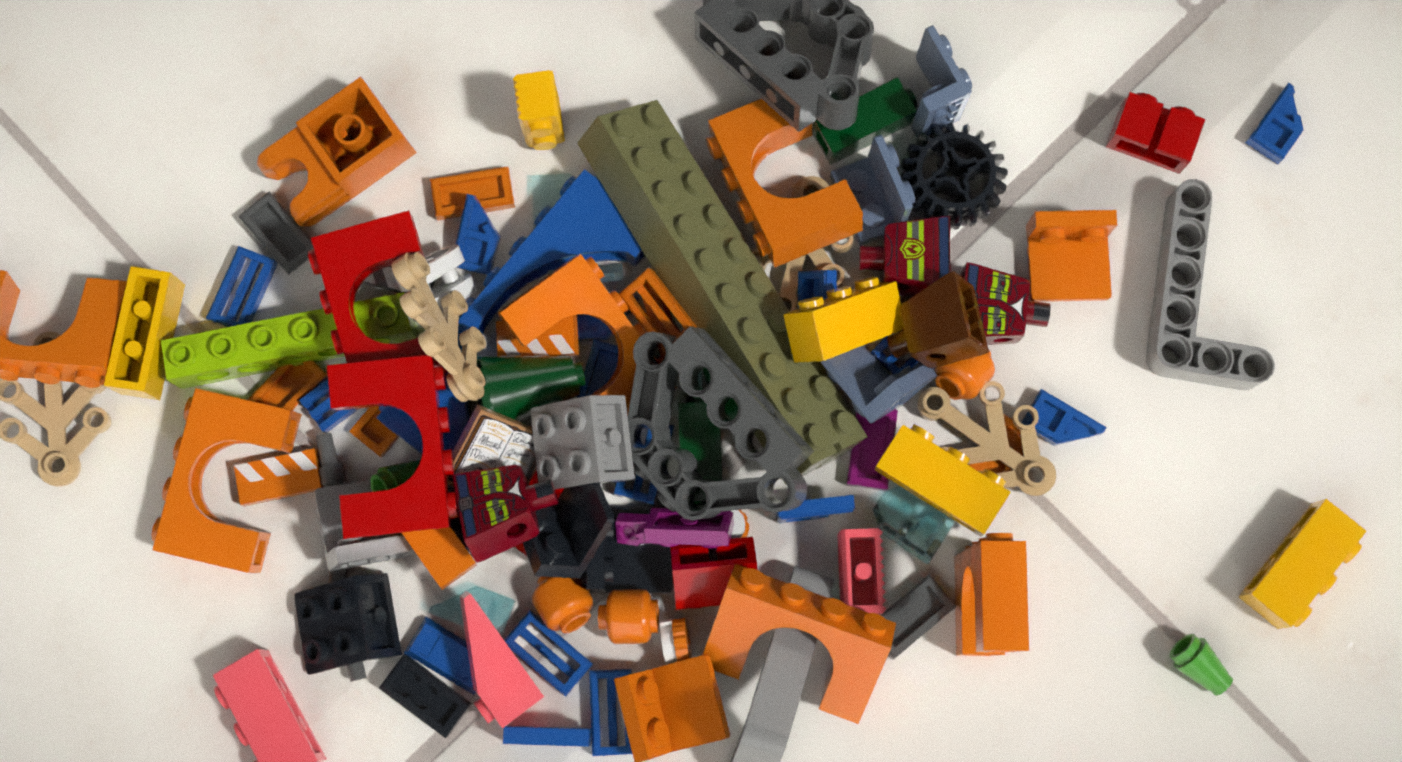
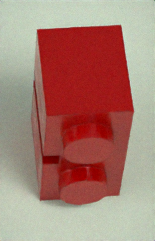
M1129 92L1120 105L1106 147L1180 174L1192 160L1206 119L1196 116L1194 111L1186 107L1164 108V104L1158 102L1157 98L1150 94Z
M753 536L730 538L729 546L716 547L718 561L709 562L708 548L700 545L679 544L670 547L676 610L720 606L735 564L758 570Z

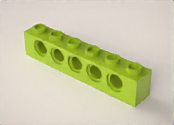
M404 292L355 302L354 310L357 323L367 337L386 344L401 343L418 338L416 322L403 311L400 305V297L405 294ZM323 308L161 340L166 380L181 389L275 371L281 366L291 364L299 366L304 365L303 362L306 361L320 362L345 356L344 353L340 355L336 353L330 332L337 329L333 314L326 315Z

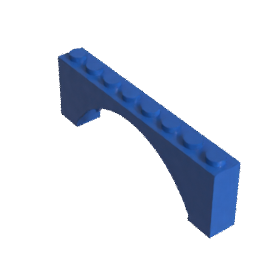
M584 169L577 178L571 176L564 183L559 192L561 198L552 208L546 206L539 213L534 221L536 227L527 238L521 236L513 244L508 253L511 257L502 268L495 267L487 275L483 282L485 289L476 299L470 297L466 301L468 311L459 316L458 346L461 352L462 345L459 340V334L474 326L483 335L486 327L498 310L514 294L529 283L555 271L575 255L581 254L585 260L588 257H592L595 262H629L634 267L644 258V252L600 180ZM445 378L446 389L438 390L440 407L448 408L450 432L443 433L444 450L452 449L453 452L470 419L468 401L461 402L451 392ZM379 406L381 413L377 419L422 455V436L415 421L401 409Z

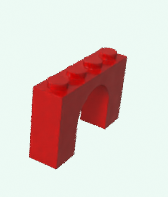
M410 211L400 212L311 237L314 250L308 251V258L314 275L321 274L325 289L319 291L325 314H333L337 329L330 332L337 355L344 353L346 363L427 355L421 348L418 338L395 344H386L370 339L360 329L354 310L357 292L361 284L371 274L392 266L393 261L406 253L414 254L418 252L425 257ZM444 368L446 378L449 372Z
M428 355L327 365L331 409L339 411L378 406H390L401 409L415 421L423 441V453L420 464L415 473L405 483L384 491L339 495L343 539L452 527L451 518H458V504L456 492L448 493L447 475H454L452 449L444 450L443 433L450 432L448 408L440 407L438 390L446 389L444 367L441 364L436 365L435 359Z

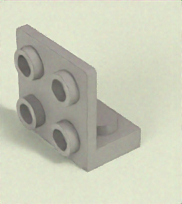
M589 395L531 409L538 483L551 479L556 490L591 483L620 482L635 479L625 395Z
M371 480L322 487L314 491L328 571L410 557L415 553L402 533L343 539L339 495L372 492Z

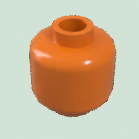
M989 351V353L934 368V372L937 374L935 382L937 387L943 389L953 400H971L975 398L986 382L991 381L994 376L995 366L991 358V352Z
M541 576L538 579V587L532 594V603L548 629L553 631L561 630L562 633L566 634L581 628L589 621L591 617L590 611L593 608V598L581 578Z
M645 589L612 590L607 597L606 605L598 606L599 630H607L608 638L613 644H645L649 642L652 633L659 632L658 600L651 599L649 592Z

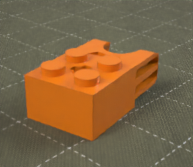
M360 76L298 120L296 128L262 151L258 156L257 166L266 177L275 180L285 179L299 171H308L306 186L290 202V213L298 225L310 227L322 221L417 152L378 97Z

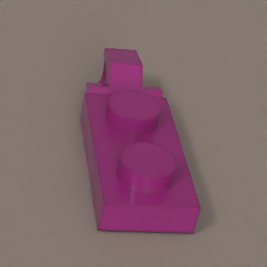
M651 508L650 514L619 513L616 519L617 543L638 546L640 543L659 544L664 547H673L679 544L700 545L704 548L729 546L734 527V512L721 511L720 514L712 518L689 520L683 518L677 511L672 512L667 508Z

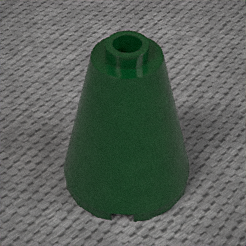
M477 356L476 366L481 370L485 378L484 395L477 400L478 405L522 423L531 419L532 408L570 400L580 395V386L586 385L581 363H573L571 356Z

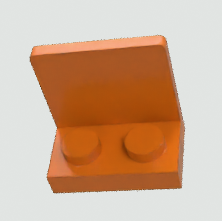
M1117 210L1034 212L1026 224L1031 301H1107L1111 298L1108 236L1118 226Z
M709 654L614 679L634 762L650 760L674 751L730 737L727 718Z

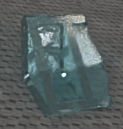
M900 486L885 491L872 509L878 528L883 532L882 534L927 565L956 522Z

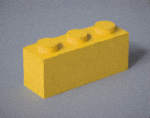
M130 266L104 382L105 387L120 395L159 401L161 399L166 376L161 340L174 338L185 284L171 272Z
M869 277L855 281V289L851 290V286L827 291V299L823 300V297L819 296L799 301V309L783 314L794 363L825 361L904 330L900 313L901 301L896 281L879 283L878 277Z
M913 424L910 429L902 425L876 465L875 471L979 537H982L1011 493L1003 487L1006 481L988 469H984L980 473L967 465L970 458L957 449L949 446L945 451L932 443L935 437L922 427Z
M1328 499L1311 503L1238 597L1277 629L1300 626L1311 614L1312 608L1309 605L1317 594H1325L1336 582L1337 576L1334 573L1342 562L1345 564L1350 562L1362 548L1359 540L1367 531Z

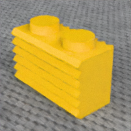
M546 70L515 75L513 82L517 100L518 120L526 144L535 150L555 148L558 143L564 142L565 138L560 101L553 71Z

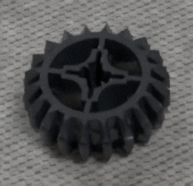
M951 122L947 124L945 133L935 125L931 128L930 137L923 132L918 135V145L910 144L906 151L909 157L902 159L900 167L906 172L901 173L900 177L902 181L907 180L910 183L916 199L915 203L912 204V212L923 208L925 212L922 219L931 218L932 215L936 217L950 216L951 226L956 230L960 228L962 218L968 226L972 227L977 222V216L987 219L991 213L989 207H998L1001 202L998 195L1004 194L1007 185L1001 180L1006 178L1008 170L999 167L1005 159L1004 154H992L996 147L995 140L984 144L982 142L984 137L983 130L978 131L974 137L969 134V124L964 125L961 132H956L955 126ZM955 151L964 153V154L968 155V156L971 157V158H970V159L961 158L960 156H958V155L956 154ZM936 153L938 156V170L932 172L930 178L924 179L922 165L930 156ZM950 171L952 176L947 177V172ZM982 173L984 180L983 192L971 200L968 194L970 191L969 182L974 180L977 174ZM959 175L960 179L959 181H956V178L954 176ZM934 194H946L952 202L942 200Z

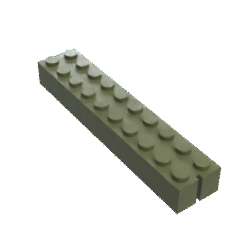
M654 100L597 116L577 142L579 148L656 274L698 328L705 329L814 450L797 468L801 475L804 476L814 469H818L841 457L867 438L866 433L838 388L828 377L823 364L820 361L794 363L783 314L790 311L659 101ZM758 429L754 434L764 449L767 442L766 435L762 430Z

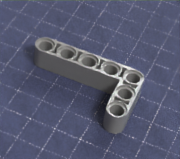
M1188 179L1182 182L1170 195L1165 205L1146 363L1154 374L1161 377L1236 390H1250L1267 381L1274 373V359L1268 351L1255 346L1196 337L1212 206V191L1204 181ZM1181 195L1191 197L1196 204V208L1187 207L1183 203ZM1176 233L1187 235L1191 241V247L1182 245L1178 241ZM1173 270L1179 271L1185 276L1186 285H1180L1172 278ZM1167 309L1176 310L1181 316L1182 323L1175 324L1171 322L1167 316ZM1162 347L1171 348L1177 356L1176 364L1169 363L1164 359ZM1203 354L1211 355L1217 363L1216 371L1210 370L1204 365ZM1244 361H1249L1255 366L1257 371L1256 378L1249 376L1243 369Z
M795 566L789 583L797 584L805 590L830 598L834 579ZM794 628L774 629L747 719L730 762L781 761L817 643L816 637Z

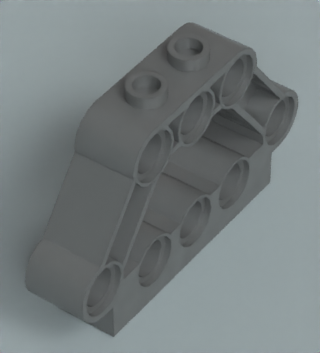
M703 0V6L694 12L695 39L798 132L816 120L825 127L834 130L846 129L856 121L860 94L859 80L862 67L870 60L874 35L873 22L861 7L852 4L849 0ZM791 20L802 22L808 27V35L813 41L819 44H828L834 50L828 77L824 80L820 79L813 72L812 63L807 57L800 54H792L786 49L785 39L782 35L775 31L764 30L759 25V21Z
M690 326L679 338L675 335L659 332H648L640 336L633 349L636 370L628 412L633 467L638 476L646 481L650 480L658 489L657 497L660 502L670 511H677L683 518L689 520L712 518L720 514L721 511L764 508L766 511L775 513L794 510L801 506L806 499L807 484L797 468L814 450L705 329ZM662 343L665 347L666 355L664 360L658 364L655 360L654 352L656 347ZM703 368H706L710 373V383L705 389H702L698 384V374ZM678 373L680 374L679 381L683 391L690 396L701 397L707 404V415L710 421L717 427L728 428L735 436V447L739 454L746 459L756 460L764 468L766 473L762 477L726 481L704 479L697 471V460L694 455L687 449L677 448L670 441L669 423ZM731 398L738 404V413L733 420L728 419L725 414V405ZM645 426L649 427L652 434L651 442L647 447L643 445L640 437L641 431ZM758 429L764 432L767 440L766 446L761 452L757 451L752 443L753 435ZM672 456L676 458L679 464L678 473L674 478L667 471V463ZM778 479L785 481L789 490L788 496L783 502L777 499L774 494V485ZM699 487L705 492L707 499L703 509L697 507L694 502V493Z

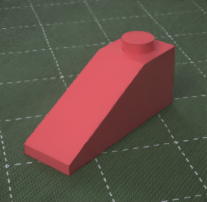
M465 591L460 595V603L473 689L480 697L474 702V705L488 724L495 719L503 728L544 696L471 593Z

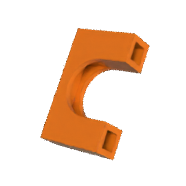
M762 99L708 120L710 137L705 138L708 150L713 160L720 158L724 166L721 174L729 192L736 190L740 201L737 202L740 215L745 224L752 222L757 232L753 234L755 245L762 257L769 256L774 268L863 231V211L846 179L804 197L782 198L764 190L754 178L759 164L768 155L813 136L812 123L798 132Z
M578 254L497 313L521 346L524 347L566 317L586 314L602 321L611 330L616 339L618 362L609 381L591 395H625L628 416L636 363L633 358L634 344L646 331L639 323L632 326L624 312L629 310L626 303L615 290L609 293L600 281L604 277V273L594 259L588 257L585 260L581 254ZM660 356L658 359H656L655 357V360L658 364H660L664 360V358H661Z
M0 270V379L16 381L18 378H30L46 384H58L59 381L76 382L81 386L97 388L100 385H104L127 281L87 278L76 317L70 327L62 335L50 342L34 346H24L9 341V328L20 289L7 271Z
M195 388L193 397H189L184 408L186 425L183 436L177 439L174 446L173 459L176 462L172 477L167 478L163 487L162 498L165 504L162 515L156 519L152 528L151 537L154 541L152 551L241 572L261 573L271 533L230 524L216 517L208 508L203 497V474L210 460L218 452L235 444H252L292 453L302 414L280 407Z
M987 533L986 537L979 538L978 542H972L971 546H965L964 551L954 556L955 605L957 606L955 607L956 656L1005 655V652L1029 651L1026 541H1013L1012 533Z
M735 564L703 655H710L714 671L739 680L750 648L761 634L776 628H794L805 631L824 644L833 661L832 668L824 685L819 710L859 724L891 650L896 623L885 619L879 614L868 613L846 605L838 599L827 598L805 590L797 584L786 583L764 575L759 570Z

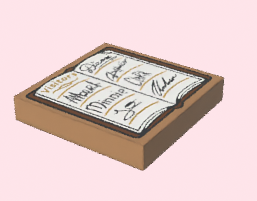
M477 404L452 452L454 475L516 464L521 466L528 483H530L537 470L532 427ZM447 475L448 485L454 487L453 476Z

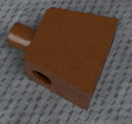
M955 271L947 273L904 302L900 308L904 330L889 336L887 339L889 349L896 358H901L910 353L911 357L928 368H936L989 353L974 286Z

